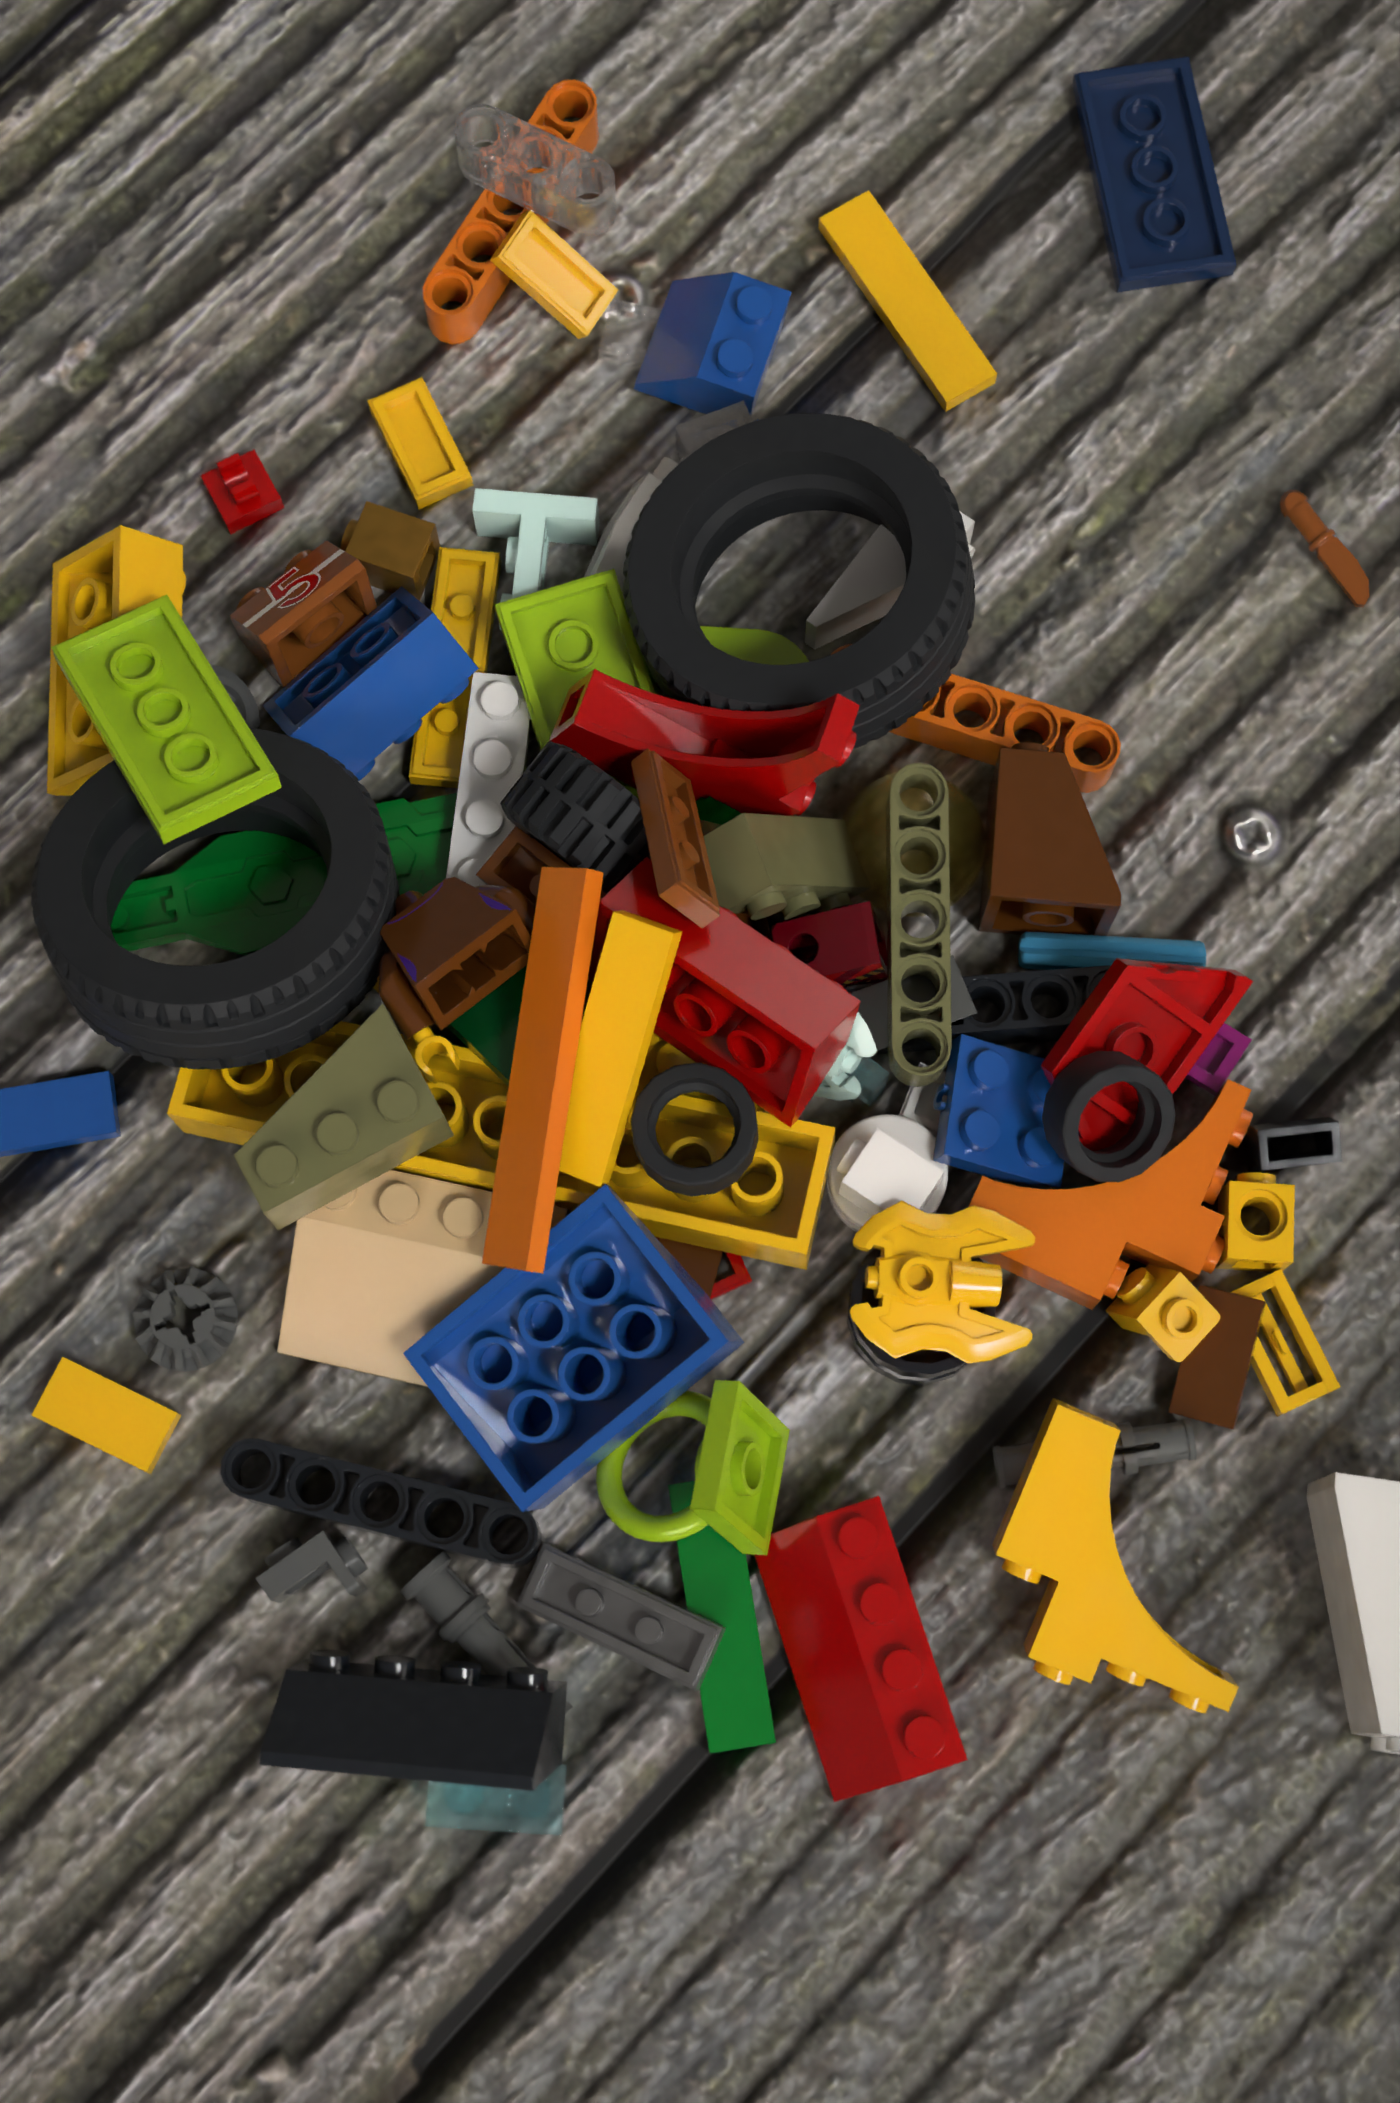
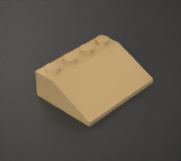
M389 1170L298 1219L277 1352L287 1356L428 1387L403 1353L505 1268L482 1264L492 1192ZM554 1205L550 1230L570 1214L568 1208Z

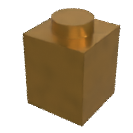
M368 501L364 505L359 520L351 519L341 541V549L357 558L365 567L371 586L394 593L402 586L419 601L438 558L439 547H441L434 523Z

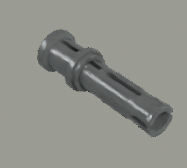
M445 1551L428 1563L400 1591L407 1600L415 1598L441 1627L438 1635L444 1642L448 1640L452 1645L457 1641L476 1663L482 1665L481 1669L487 1675L507 1676V1669L512 1667L536 1668L488 1615L487 1612L491 1607L487 1604L489 1600L483 1593L475 1595L450 1568L451 1557ZM567 1701L565 1714L573 1707Z

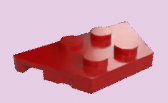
M1116 958L1045 1058L1041 1067L1051 1086L1057 1075L1076 1058L1096 1051L1122 1052L1158 1074L1173 1095L1254 981L1233 969ZM1119 1081L1103 1087L1089 1100L1081 1114L1078 1128L1079 1140L1084 1147L1098 1151L1114 1145L1127 1134L1136 1119L1139 1103L1134 1086L1125 1081Z

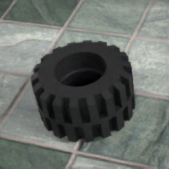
M547 742L500 802L506 817L515 826L531 838H534L570 867L588 868L604 872L601 890L606 894L646 857L651 859L639 799L594 763L566 745Z

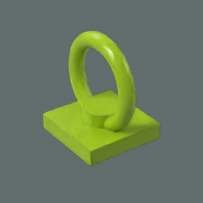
M715 1380L711 1398L698 1392L686 1391L597 1464L596 1486L600 1502L608 1517L620 1530L641 1540L649 1542L676 1541L691 1536L709 1525L742 1554L768 1555L790 1429L740 1381ZM682 1416L701 1422L706 1428L695 1459L696 1480L691 1505L683 1510L667 1515H651L637 1509L627 1498L622 1481L625 1457L635 1439L646 1428L666 1418Z

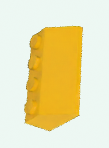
M120 525L53 563L47 794L72 796L90 777L114 761L58 665L51 647L165 595H168L182 618V598L186 586V575L183 571V545Z

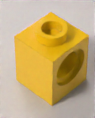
M1247 1172L1238 1174L1237 1181H1229L1221 1189L1218 1195V1213L1224 1215L1225 1218L1218 1235L1224 1237L1225 1248L1216 1265V1269L1275 1272L1280 1269L1284 1271L1293 1263L1295 1185L1276 1184V1176L1273 1174ZM1243 1207H1257L1267 1215L1270 1222V1230L1267 1235L1252 1234L1244 1227L1241 1221V1209Z

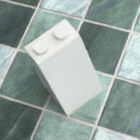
M1335 1472L1308 1484L1307 1502L1350 1732L1355 1735L1371 1737L1370 1750L1400 1755V1482Z

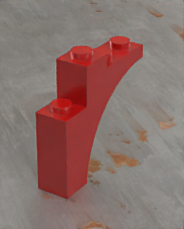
M593 669L569 688L549 742L570 747L607 774L635 789L636 784L631 761L646 749L656 752L691 780L695 801L701 797L706 799L710 796L740 813L799 816L807 809L816 791L815 778L832 767H840L850 756L857 738L856 733L852 731V727L860 705L837 693L823 701L788 710H727L696 705L654 694Z

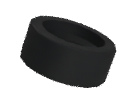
M1096 1051L1076 1058L1057 1075L1045 1097L1042 1122L1048 1143L1057 1155L1075 1170L1097 1182H1121L1142 1174L1161 1157L1172 1138L1176 1112L1172 1093L1158 1074L1122 1052ZM1119 1081L1131 1084L1137 1091L1139 1103L1136 1119L1127 1134L1114 1145L1098 1151L1084 1147L1079 1140L1078 1128L1081 1114L1089 1100L1103 1087Z
M700 1062L674 1065L654 1076L637 1096L631 1116L635 1153L647 1175L666 1190L687 1196L715 1194L737 1182L752 1163L759 1140L755 1104L743 1083L723 1068ZM701 1092L716 1097L726 1105L733 1117L735 1133L730 1148L721 1159L708 1166L691 1168L676 1164L664 1155L657 1143L655 1127L659 1113L670 1100L684 1093Z

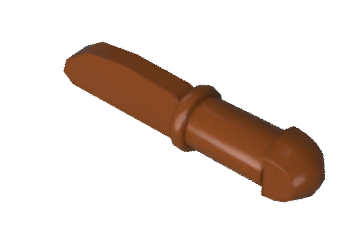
M1298 490L1284 492L1280 500V509L1284 518L1288 517L1308 542L1309 550L1311 552L1317 551V558L1355 607L1363 608L1370 596L1369 579L1358 560L1337 537H1334L1335 531L1328 529L1307 502L1309 498L1304 493Z

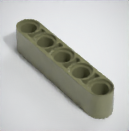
M914 763L906 765L896 773L891 782L886 804L888 1061L890 1070L904 1084L920 1087L929 1085L939 1078L950 1058L952 1047L949 794L946 779L939 770L929 764ZM911 788L923 789L931 796L934 805L924 811H914L903 804L900 794ZM907 851H923L933 860L934 869L926 874L911 873L905 869L900 857ZM908 913H924L934 923L935 932L925 938L912 937L903 929L901 919ZM909 976H924L935 986L936 996L927 1002L912 1001L903 992L901 982ZM910 1039H924L934 1047L937 1056L936 1062L926 1067L913 1066L903 1056L902 1045Z

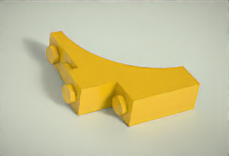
M1052 1398L992 1544L995 1554L1004 1558L1001 1568L1008 1573L1035 1584H1039L1042 1575L1050 1578L1023 1644L1027 1656L1036 1660L1033 1669L1039 1674L1065 1685H1070L1073 1677L1091 1684L1099 1663L1103 1659L1108 1661L1106 1671L1113 1676L1140 1687L1144 1686L1147 1678L1170 1687L1171 1690L1168 1697L1189 1709L1206 1713L1209 1705L1229 1712L1239 1688L1231 1675L1205 1662L1171 1637L1144 1608L1125 1574L1116 1547L1110 1509L1111 1467L1116 1442L1121 1430L1115 1423Z

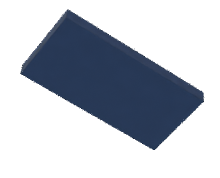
M1189 56L1074 73L1072 89L1117 293L1233 275L1237 264Z

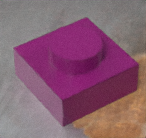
M1224 1023L1185 1078L1216 1097L1252 1039Z

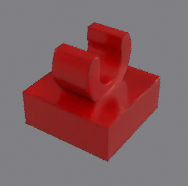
M255 449L241 456L237 452L217 462L216 468L200 475L230 534L284 509L282 499Z

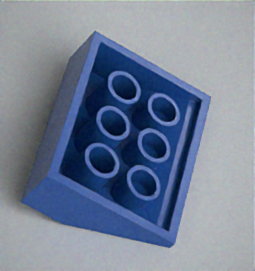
M604 1184L550 1230L543 1273L504 1268L403 1354L522 1512L544 1509L745 1342L697 1282L609 1185Z

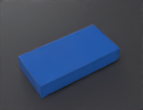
M109 1071L0 1089V1157L121 1137L114 1077Z

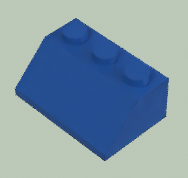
M401 586L267 701L263 707L287 736L311 744V746L328 753V756L344 764L345 768L350 770L360 781L374 767V759L392 743L400 744L413 736L422 725L421 718L438 703L445 704L457 698L467 688L469 677L479 668L437 616Z

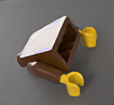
M456 877L446 878L424 895L417 891H407L401 894L396 899L395 917L382 926L380 934L390 950L380 959L379 995L406 1040L414 1039L417 1044L415 1050L416 1063L423 1075L433 1083L438 1082L430 1071L428 1062L434 1054H448L457 1070L460 1069V1060L452 1044L446 1038L435 1036L430 1027L435 1023L440 1030L444 1029L527 965L536 906L520 890L512 886L477 885L474 887Z

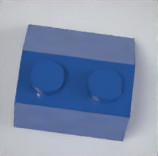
M736 272L673 280L637 376L634 390L738 426L749 423L784 325L792 292Z

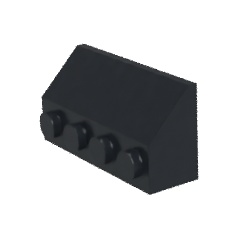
M313 1650L309 1652V1659H305L286 1669L261 1748L260 1765L534 1791L562 1764L567 1682L548 1680L547 1670L534 1667H512L507 1669V1676L481 1674L482 1665L474 1662L447 1661L441 1663L440 1670L415 1668L416 1659L407 1656H377L373 1665L350 1663L349 1652Z

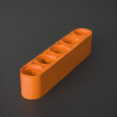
M574 79L563 80L554 84L547 91L427 276L422 290L428 325L432 334L441 342L461 344L470 340L479 331L511 281L490 260L479 263L471 260L479 255L493 256L520 215L528 210H531L547 224L596 148L599 140L597 100L592 88L584 82ZM568 117L581 118L576 122L563 121ZM546 162L552 164L547 168L538 169L532 167L538 163ZM517 208L523 210L516 215L502 214L508 209ZM457 301L463 303L461 307L455 310L441 308L448 302Z
M852 644L841 646L831 654L837 653ZM952 673L947 682L939 687V692L934 698L923 705V709L915 716L909 717L907 722L900 727L889 731L905 738L995 766L1000 748H1011L1014 744L1020 743L1014 733L1021 729H1032L1043 738L1044 743L1042 745L1047 746L1049 752L1066 754L1080 792L1083 793L1097 791L1108 782L1120 755L1121 747L1116 731L1109 724L1101 720ZM964 710L974 711L980 714L985 723L975 728L965 727L956 720L954 715ZM1082 747L1092 748L1101 755L1103 763L1094 766L1086 765L1077 759L1074 751Z

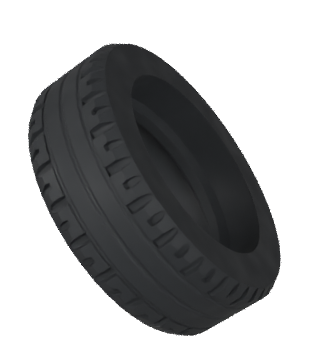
M822 413L787 414L747 423L710 440L679 463L654 490L650 500L644 505L639 514V520L635 523L631 532L632 539L627 545L626 560L623 566L625 609L632 632L647 667L664 697L727 710L777 711L808 706L839 693L860 705L852 727V731L857 735L854 748L866 745L871 740H877L887 735L889 731L900 727L907 722L909 717L915 716L923 709V705L934 698L939 692V687L944 685L951 676L950 670L958 664L962 656V650L966 647L969 638L968 630L972 627L975 608L973 566L962 515L959 512L958 503L951 492L950 486L945 478L939 475V470L935 465L928 461L921 451L910 447L908 441L902 437L895 436L893 432L885 428L877 427L872 423L856 420L851 417ZM837 511L867 519L879 526L881 524L897 539L904 554L906 566V581L897 601L888 614L869 633L837 653L805 663L790 665L760 664L742 660L717 649L708 641L700 628L695 603L708 571L717 558L733 542L751 529L767 521L797 512Z
M250 728L277 772L282 788L166 844L162 843L115 760L90 777L68 800L49 827V831L42 841L41 850L36 857L35 871L32 874L31 883L33 887L31 904L34 922L38 928L37 932L62 989L71 1005L75 1007L78 1015L84 1022L88 1023L93 1031L98 1035L104 1036L106 1041L115 1047H121L123 1051L133 1056L143 1057L144 1060L153 1063H163L165 1066L188 1069H225L267 1061L294 1051L332 1029L363 1001L365 995L372 990L380 974V959L390 950L380 931L385 923L395 917L396 899L400 896V891L385 828L374 800L371 799L370 793L365 786L359 783L358 778L350 770H347L344 764L328 756V753L287 735ZM245 830L273 833L304 844L319 854L325 862L327 868L325 884L307 914L286 934L262 949L241 958L210 965H170L135 955L119 946L113 937L111 924L115 911L132 882L156 859L194 839L228 831Z

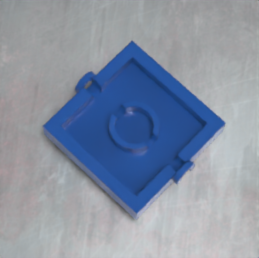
M964 1034L953 1039L950 1058L947 1063L945 1083L938 1087L933 1100L934 1109L940 1111L933 1161L1022 1187L1060 1189L1064 1160L1057 1155L1046 1140L1042 1122L1045 1097L1051 1087L1041 1067L1045 1059ZM943 1095L947 1096L946 1102H942Z

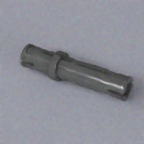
M1183 1418L1181 1421L1132 1427L1129 1421L1116 1423L1121 1432L1115 1448L1133 1447L1149 1443L1155 1444L1148 1447L1115 1451L1111 1471L1122 1469L1124 1475L1138 1473L1139 1466L1185 1459L1189 1461L1196 1460V1443L1189 1418ZM1034 1442L992 1447L999 1488H1005L1007 1485L1018 1483Z

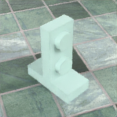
M475 488L472 512L477 536L508 539L506 573L514 574L512 594L502 593L500 603L544 590L549 542L598 545L600 521L597 498Z

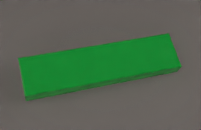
M695 1481L668 1485L672 1513L683 1510L691 1505ZM707 1525L697 1533L677 1540L687 1610L726 1627L700 1687L709 1754L772 1744L776 1743L746 1554H742L711 1526Z

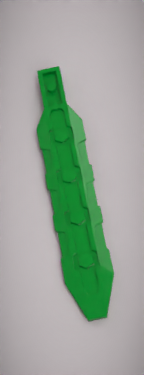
M457 793L408 802L405 798L376 804L385 828L398 879L400 895L407 891H417L424 895L446 879ZM710 796L706 799L701 797L696 800L700 820L723 825L742 814ZM241 831L222 835L173 873L133 881L124 893L115 911L111 924L112 934L118 945L127 951L188 939L237 954L248 955L262 949L286 934L307 914L323 889L327 878V868L323 858L314 850L288 837L261 831Z

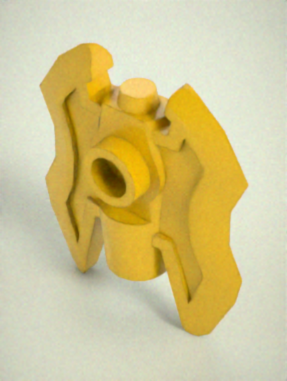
M900 1201L873 1215L856 1232L853 1238V1246L856 1249L868 1252L873 1247L881 1250V1257H877L875 1266H867L865 1271V1287L874 1289V1298L879 1299V1307L871 1308L868 1302L856 1304L850 1308L851 1318L869 1341L895 1359L923 1349L946 1351L969 1364L990 1361L1025 1347L1032 1340L1031 1330L969 1309V1307H997L1002 1291V1271L1000 1265L971 1261V1258L1030 1247L1035 1243V1236L1029 1229L990 1209L973 1205L953 1214L926 1213L904 1201Z

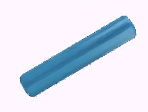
M1026 931L1021 934L1018 942L1019 966L1026 969L1054 970L1112 965L1116 958L1206 966L1205 944L1201 941Z

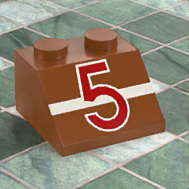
M326 540L314 550L308 549L297 554L286 566L284 574L267 587H257L248 592L238 603L236 611L229 616L240 640L279 685L284 688L376 609L377 605L365 567L357 558Z

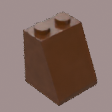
M1032 742L1017 743L1011 746V748H1000L988 790L978 931L1021 935L1027 931L1106 936L1121 907V892L1066 754L1049 752L1047 746Z

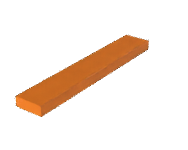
M542 867L482 1264L527 1272H544L604 872L588 868Z

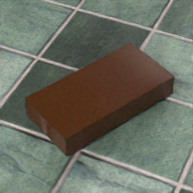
M1199 1285L1198 1291L1218 1311L1220 1321L1192 1352L1180 1362L1168 1412L1235 1429L1266 1301Z

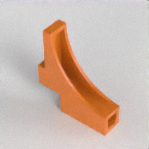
M1227 1079L1216 1097H1214L1201 1122L1181 1143L1159 1158L1142 1174L1121 1182H1105L1074 1189H1036L1006 1184L982 1176L968 1207L974 1205L996 1211L1029 1229L1035 1236V1243L1027 1248L981 1256L979 1258L989 1263L1000 1265L1002 1269L1091 1310L1101 1301L1103 1295L1111 1299L1115 1298L1129 1268V1263L1119 1259L1121 1254L1146 1266L1150 1264L1180 1271L1190 1283L1200 1275L1201 1270L1212 1274L1225 1248L1224 1237L1218 1235L1225 1216L1201 1204L1204 1201L1213 1205L1223 1187L1228 1170L1218 1165L1227 1145L1238 1148L1248 1130L1254 1113L1244 1109V1106L1252 1090Z

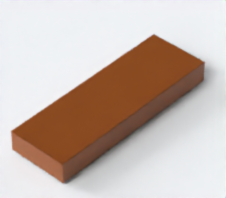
M646 749L631 761L658 895L698 926L704 928L720 916V907L691 780L656 752Z

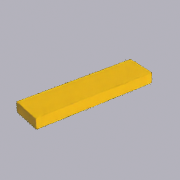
M869 190L819 218V231L945 412L996 383L997 372Z
M439 547L431 611L479 669L476 672L487 673L501 568L500 553ZM473 674L469 677L467 688L457 698L445 704L438 703L421 718L422 725L414 734L409 769L411 784L458 788Z
M624 910L613 911L581 1023L559 1171L599 1187L610 1183L682 931Z

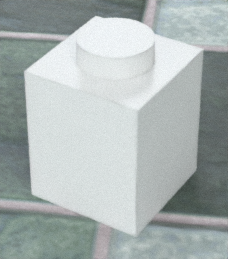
M879 1128L874 1132L868 1143L856 1138L836 1171L845 1176L841 1181L839 1195L871 1216L900 1201L923 1210L939 1186L945 1172Z

